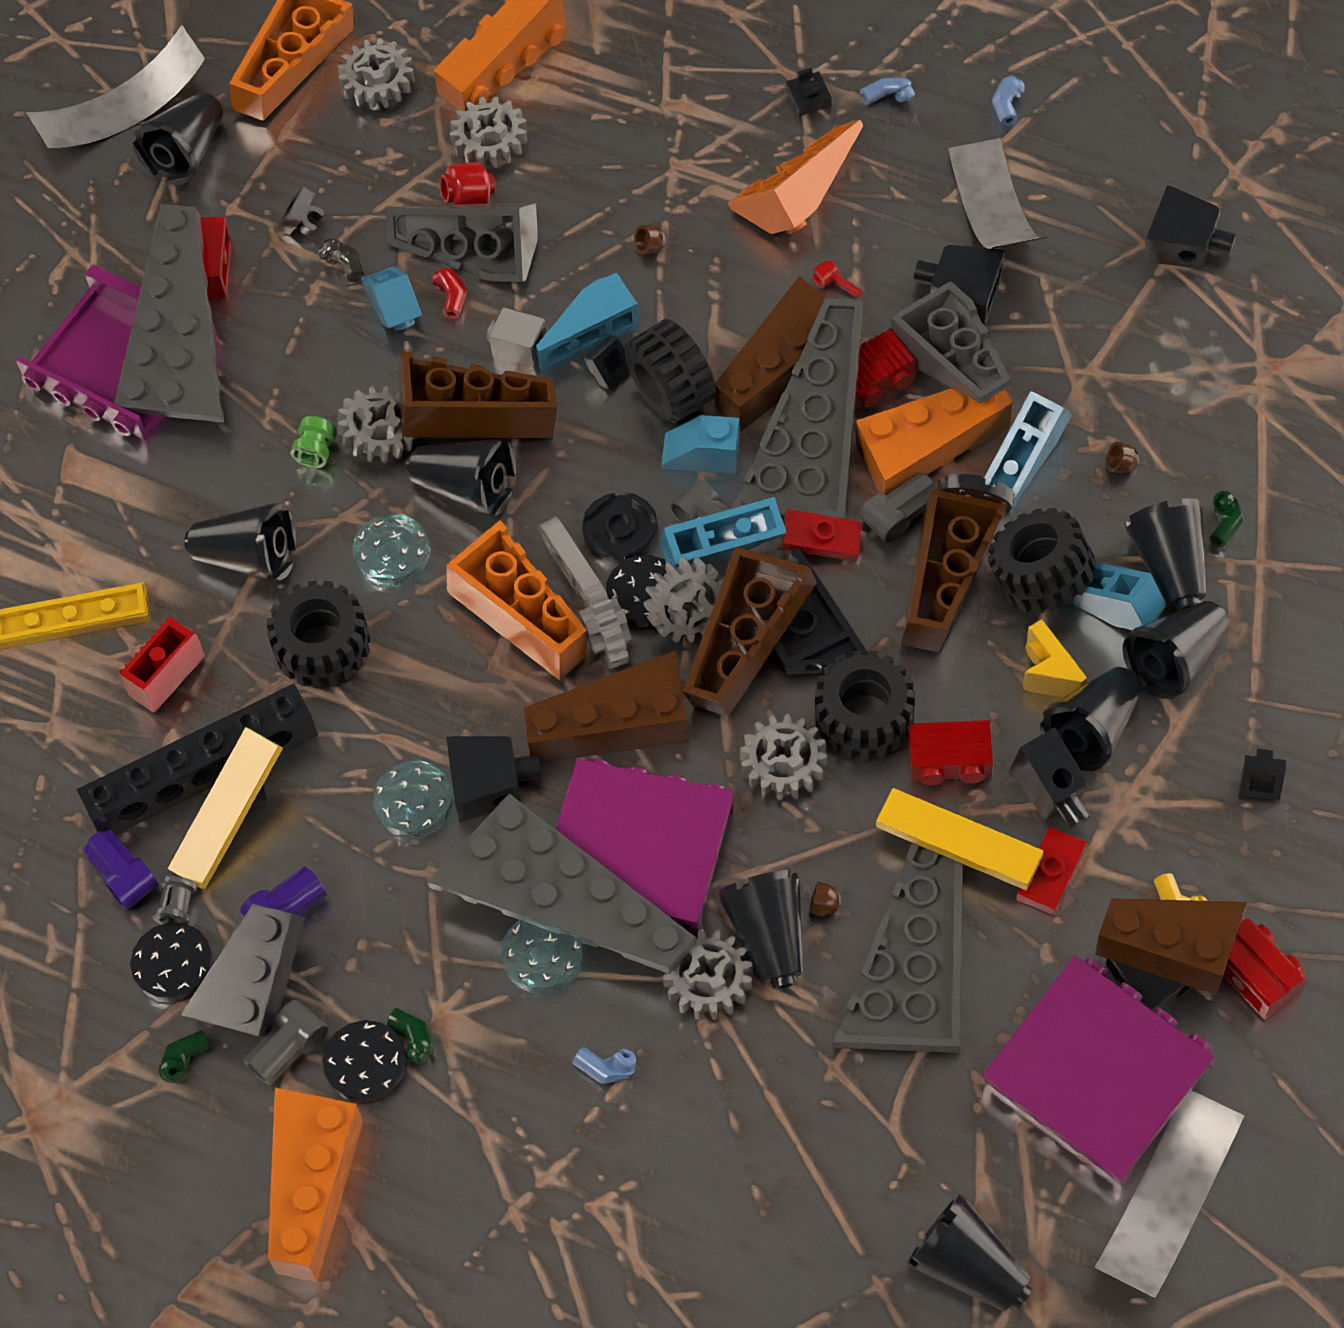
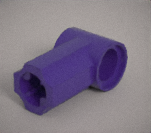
M111 829L94 834L88 839L87 845L82 849L87 859L106 880L104 882L112 895L125 910H128L159 887L157 880L140 858L137 857L135 859Z
M304 866L270 892L268 890H261L251 895L241 906L240 914L244 918L252 904H257L300 916L325 898L327 894L318 878L310 869Z

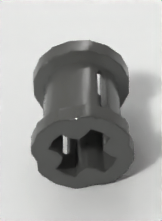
M179 876L163 877L160 882V887L163 890L160 905L154 911L152 918L159 924L168 922L189 924L190 917L187 911L190 898L197 890L196 883Z

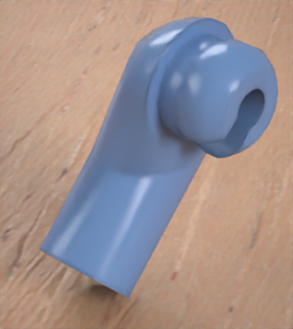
M1008 76L1002 79L992 97V105L1003 127L1012 126L1018 120L1011 102L1014 98H1019L1021 96L1020 93H1024L1025 85L1021 79L1015 76Z
M906 77L882 78L860 89V96L865 105H870L895 93L896 100L902 103L914 97L915 92L910 85L912 82Z
M582 1047L572 1062L576 1067L602 1084L628 1079L636 1070V1056L627 1049H620L618 1053L614 1054V1057L602 1059L586 1047Z

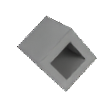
M503 307L498 319L491 321L487 331V341L491 344L493 358L534 369L538 361L536 345L546 334L545 321L543 318Z

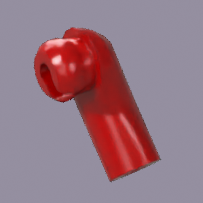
M441 268L440 271H436L433 274L432 283L434 286L438 285V290H444L447 294L442 311L444 316L450 319H458L467 295V288L455 270Z

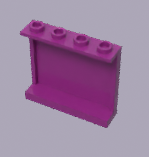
M93 264L85 273L89 285L87 292L31 362L20 356L16 359V362L21 371L23 382L31 389L36 391L42 389L52 394L61 404L66 406L72 404L82 409L91 419L96 421L102 419L112 424L123 435L130 436L132 434L145 440L162 416L135 414L114 404L141 287ZM213 324L214 339H215V348H216V346L219 344V340H218V337H217V334H216V330H215V327H214V324Z
M577 758L556 830L698 939V931L703 926L702 913L729 814H733L735 809L734 793L727 790L724 786L715 783L701 785L688 782L685 778L677 775L663 777L650 774L645 769L639 767L625 769L611 766L608 762L601 759L593 758L587 761Z
M1074 955L986 1069L982 1077L987 1085L1121 1186H1124L1133 1174L1132 1168L1205 1071L1208 1068L1212 1069L1214 1067L1215 1057L1210 1053L1213 1047L1195 1033H1191L1187 1037L1176 1029L1175 1026L1178 1022L1161 1008L1157 1007L1153 1012L1140 1002L1143 998L1142 995L1128 984L1122 982L1120 986H1117L1106 978L1109 972L1094 959L1088 957L1084 962Z

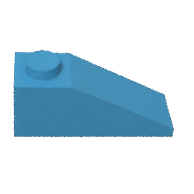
M617 272L605 278L596 279L589 286L583 288L536 345L539 367L542 372L597 346L609 335L618 336L640 325L638 303Z
M1030 391L984 477L986 478L985 484L995 487V481H999L1011 488L1014 493L1012 508L1056 446L1072 413L1064 407Z
M775 497L665 527L663 528L659 543L666 564L670 563L674 568L679 567L680 558H685L690 566L695 558H699L706 566L709 563L713 565L732 557L735 547L750 550L782 537L787 532Z
M1096 562V571L1092 572L1094 575L1092 583L1086 584V591L1081 596L1076 595L1073 598L1074 602H1072L1073 605L1113 626L1134 630L1137 627L1155 621L1166 606L1151 573Z

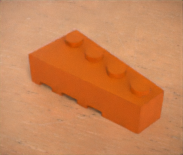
M277 0L229 82L231 109L264 121L353 31V4L344 0Z
M503 0L505 4L493 17L486 14L479 21L474 37L471 40L464 37L433 70L437 93L458 110L465 112L467 111V102L470 101L476 106L479 105L480 97H484L487 101L492 94L502 86L508 85L518 73L527 66L533 65L543 53L552 46L558 45L564 36L567 35L563 0Z
M950 388L856 420V446L878 493L889 494L918 472L927 475L939 467L943 469L953 463L954 458L964 451H972L1008 429L1011 423L1012 400L1006 388L982 403H978L957 390Z
M501 520L446 565L447 592L558 680H561L586 658V628L561 596L555 595L548 586L547 578L540 570H536L527 559L525 550L518 542L515 544L508 535V529Z
M275 1087L268 1259L276 1274L318 1282L364 1122L355 1103Z

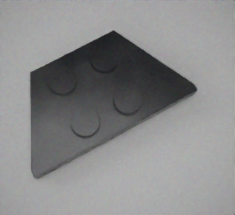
M800 548L793 549L789 554V561L810 567L817 583L772 650L787 675L824 673V668L829 663L836 665V658L843 654L850 658L852 657V651L861 650V655H869Z

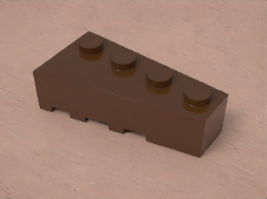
M800 276L715 382L716 410L724 417L739 418L740 432L779 402L782 393L785 392L792 377L791 373L796 362L801 357L808 335L825 300L818 291Z
M401 351L398 387L402 437L553 438L557 413L554 379L512 371H505L500 375L490 373L485 369V366L470 364L468 369L447 365L448 359L432 357V361L414 358V353Z
M931 489L922 520L901 645L935 652L940 651L989 550V546L994 540L993 537L1000 527L1008 504Z
M735 547L683 689L684 695L692 706L726 716L731 714L816 585L817 581L810 567Z
M676 650L523 708L530 755L538 754L540 763L689 742L687 716Z

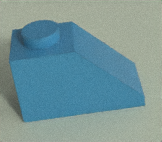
M393 266L361 279L381 323L387 328L393 327L395 331L405 329L415 324L414 318L422 315L408 275L399 268Z
M701 415L665 433L661 468L737 474L741 443L739 418Z

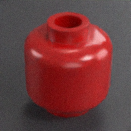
M480 162L450 165L445 174L440 177L441 197L444 203H449V205L488 203L490 195L495 193L494 176L492 173H487L484 165Z

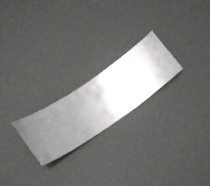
M181 24L177 33L154 60L115 89L92 100L68 108L44 112H26L47 148L73 147L102 140L138 124L167 104L191 80L205 58Z
M1001 138L948 148L964 209L976 237L985 248L994 249L1047 238L1038 237L1024 216L1011 181Z
M1193 1090L1190 1091L1172 1115L1123 1217L1094 1266L1095 1269L1155 1299L1198 1216L1245 1115Z

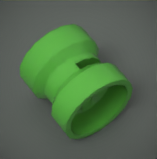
M304 417L298 429L300 438L294 441L290 452L291 456L295 461L304 466L322 468L327 463L330 454L328 446L333 444L337 428L331 422L321 417Z

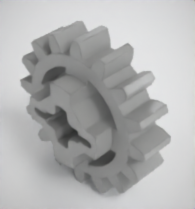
M381 38L378 39L376 45H371L368 40H364V48L360 49L353 45L351 47L352 56L343 54V64L338 65L340 88L345 91L348 100L355 97L357 106L360 107L366 101L369 102L370 109H374L376 103L382 102V105L387 108L389 107L388 100L394 99L397 102L402 101L400 92L410 93L409 83L415 82L412 57H408L405 47L397 50L395 41L385 46Z
M480 97L479 105L476 106L469 101L466 103L467 111L457 110V120H451L450 122L452 146H455L457 156H465L466 163L478 160L482 165H485L486 162H491L492 166L496 168L498 167V160L503 159L505 162L510 163V154L520 155L522 153L521 145L527 144L526 132L528 131L526 119L522 118L520 108L513 110L512 102L509 100L501 105L499 104L498 97H494L491 103H486L485 98ZM507 125L512 128L511 133L508 132ZM467 132L470 133V140L466 137Z
M369 386V391L366 395L360 390H356L354 400L345 398L343 409L338 411L337 434L343 436L342 445L344 447L353 445V455L356 457L362 452L367 453L368 462H372L375 455L380 456L383 463L387 462L389 454H393L397 459L402 458L403 449L411 451L413 440H417V437H402L399 393L394 397L389 395V387H384L382 393H376L375 388Z
M680 558L679 567L674 568L670 563L665 564L667 573L664 576L658 573L653 575L658 583L656 587H646L645 591L652 599L646 600L643 603L644 607L649 611L648 620L654 627L656 626L657 631L663 637L669 635L674 642H679L682 635H684L689 642H693L695 633L700 632L703 635L724 578L718 574V571L710 563L705 566L699 558H695L690 566L685 558ZM704 582L708 585L709 595H705L706 587L703 585ZM664 605L669 606L667 612L670 614V618L666 617Z
M601 583L582 589L585 609L579 610V615L583 626L587 630V641L594 655L602 652L609 669L629 663L626 643L632 642V638L629 633L626 616L617 598L608 599L606 590L603 589Z
M786 714L783 722L777 723L776 718L772 715L769 716V725L766 727L759 722L755 723L756 735L745 734L746 746L740 747V758L743 760L741 762L742 773L749 775V785L751 787L762 784L761 794L763 796L768 795L771 790L776 791L777 800H782L784 792L790 791L793 798L797 799L799 797V788L803 787L808 792H811L813 790L812 779L822 781V767H827V754L824 753L826 752L825 739H818L817 727L806 730V719L801 718L794 724L791 723L790 714ZM762 747L764 755L761 756V762L758 763L757 755ZM809 751L811 756L808 765L805 766L803 764V759L806 758V752Z
M699 930L696 945L670 974L663 975L664 987L670 988L668 990L670 1002L680 999L679 1009L682 1013L688 1011L690 1007L694 1008L695 1019H700L704 1011H709L711 1018L716 1020L718 1010L722 1008L729 1015L732 1014V1002L736 1001L737 1003L744 1004L746 999L743 990L752 989V978L748 975L753 974L752 962L745 961L748 958L745 947L735 950L736 938L731 936L724 942L721 940L720 930H716L712 938H706L704 930ZM689 961L690 968L684 971V977L680 978L684 964ZM706 971L710 976L714 974L715 976L709 978V976L706 973H701ZM736 971L732 985L727 988L726 980L732 977V972Z

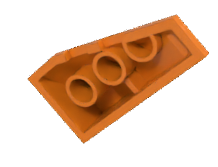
M861 120L836 126L803 149L804 154L796 156L789 161H784L777 166L778 173L764 181L758 179L727 203L730 209L770 234L785 230L788 234H791L803 228L807 224L805 219L817 210L863 127Z

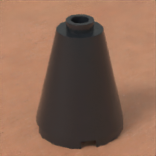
M199 92L141 124L135 130L136 140L132 144L136 157L142 166L153 176L159 173L166 177L165 183L170 185H182L188 182L196 173L223 118V109L219 100L213 95Z
M498 439L418 446L407 458L406 472L411 481L421 487L484 515H498L505 509L513 489L507 488L509 476L515 477L516 474L515 454L509 443Z
M1180 498L1182 506L1169 507L1168 501L1153 504L1129 516L1130 522L1125 521L1124 523L1129 537L1149 573H1151L1169 607H1177L1178 611L1198 604L1200 600L1206 597L1203 512L1200 501L1194 498Z
M272 503L196 522L186 532L184 545L186 551L190 553V556L195 561L268 580L280 581L288 576L294 563L287 562L289 550H296L295 525L289 510H282L281 507L283 505L280 503Z
M1203 601L1135 628L1122 644L1123 659L1127 668L1134 671L1137 675L1139 674L1147 683L1143 688L1148 693L1161 699H1174L1188 688L1228 632L1230 627L1228 614L1222 606L1212 601Z
M1114 667L1052 703L1042 714L1044 719L1040 723L1041 734L1055 728L1073 759L1077 762L1076 764L1080 770L1093 772L1101 769L1111 758L1142 696L1143 687L1138 675L1130 669Z
M782 870L749 877V883L743 885L741 889L737 888L736 882L720 889L718 892L720 902L762 983L772 984L773 990L796 985V977L803 974L801 895L798 872L792 874L791 870Z
M960 1193L955 1200L953 1199L926 1232L922 1247L916 1246L907 1261V1264L913 1269L1004 1312L1010 1306L1018 1310L1033 1290L1027 1285L1031 1278L1028 1272L967 1198Z

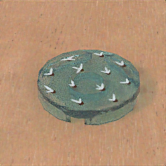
M385 514L374 517L361 527L354 538L352 551L356 566L366 579L378 585L395 586L403 584L402 581L410 577L412 579L422 572L428 563L430 547L425 530L416 520L402 514Z
M405 761L392 766L379 778L373 795V805L380 823L391 833L398 836L400 834L410 835V838L423 837L437 831L448 820L453 802V790L446 774L436 765L424 761Z
M518 920L508 929L502 941L501 960L507 977L518 988L531 993H543V991L550 990L557 991L567 986L576 978L583 963V945L579 938L565 933L560 935Z

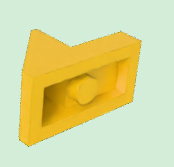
M1042 619L1028 627L1025 648L1028 656L1036 665L1028 669L1024 674L1023 689L1025 691L1062 698L1087 683L1085 674Z

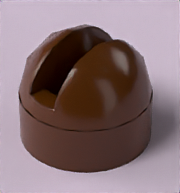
M640 225L637 227L634 234V245L639 254H654L663 248L665 235L659 227L654 225Z
M1114 442L1110 446L1106 456V465L1109 471L1126 474L1132 472L1138 466L1139 457L1135 447L1122 442Z
M817 881L809 913L818 916H830L838 910L841 904L840 893L830 884Z

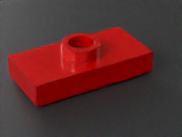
M792 509L786 510L784 526L787 533L782 536L781 549L792 551L795 548H800L802 553L853 562L857 561L860 550L862 522Z
M1049 827L1039 849L1043 850V857L1027 891L1020 888L1016 900L1055 916L1086 849L1087 842Z

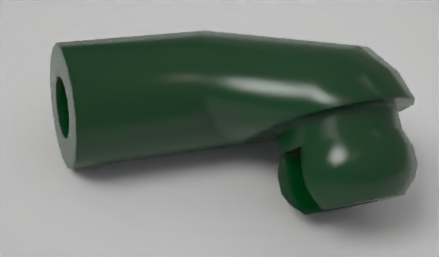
M1220 491L1213 497L1214 511L1219 525L1212 532L1209 539L1213 545L1221 549L1226 548L1244 523V516L1239 502L1229 491Z
M395 1008L388 1018L387 1026L406 1035L407 1043L409 1044L406 1056L409 1060L415 1063L426 1062L428 1053L432 1052L434 1048L429 1025L425 1021Z
M203 1030L167 1045L159 1064V1075L164 1081L168 1083L180 1081L186 1073L191 1057L210 1049Z

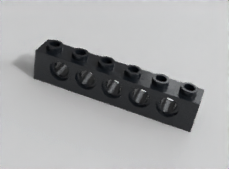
M293 683L76 789L97 832L111 829L116 835L212 788L245 727L283 747L281 753L318 736L312 715L295 684Z

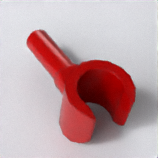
M824 261L814 268L815 273L812 275V279L819 287L824 288L833 282L836 286L841 287L856 298L862 295L863 291L840 275L839 269L834 262Z

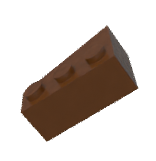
M1111 898L1098 935L1095 955L1217 995L1247 902Z

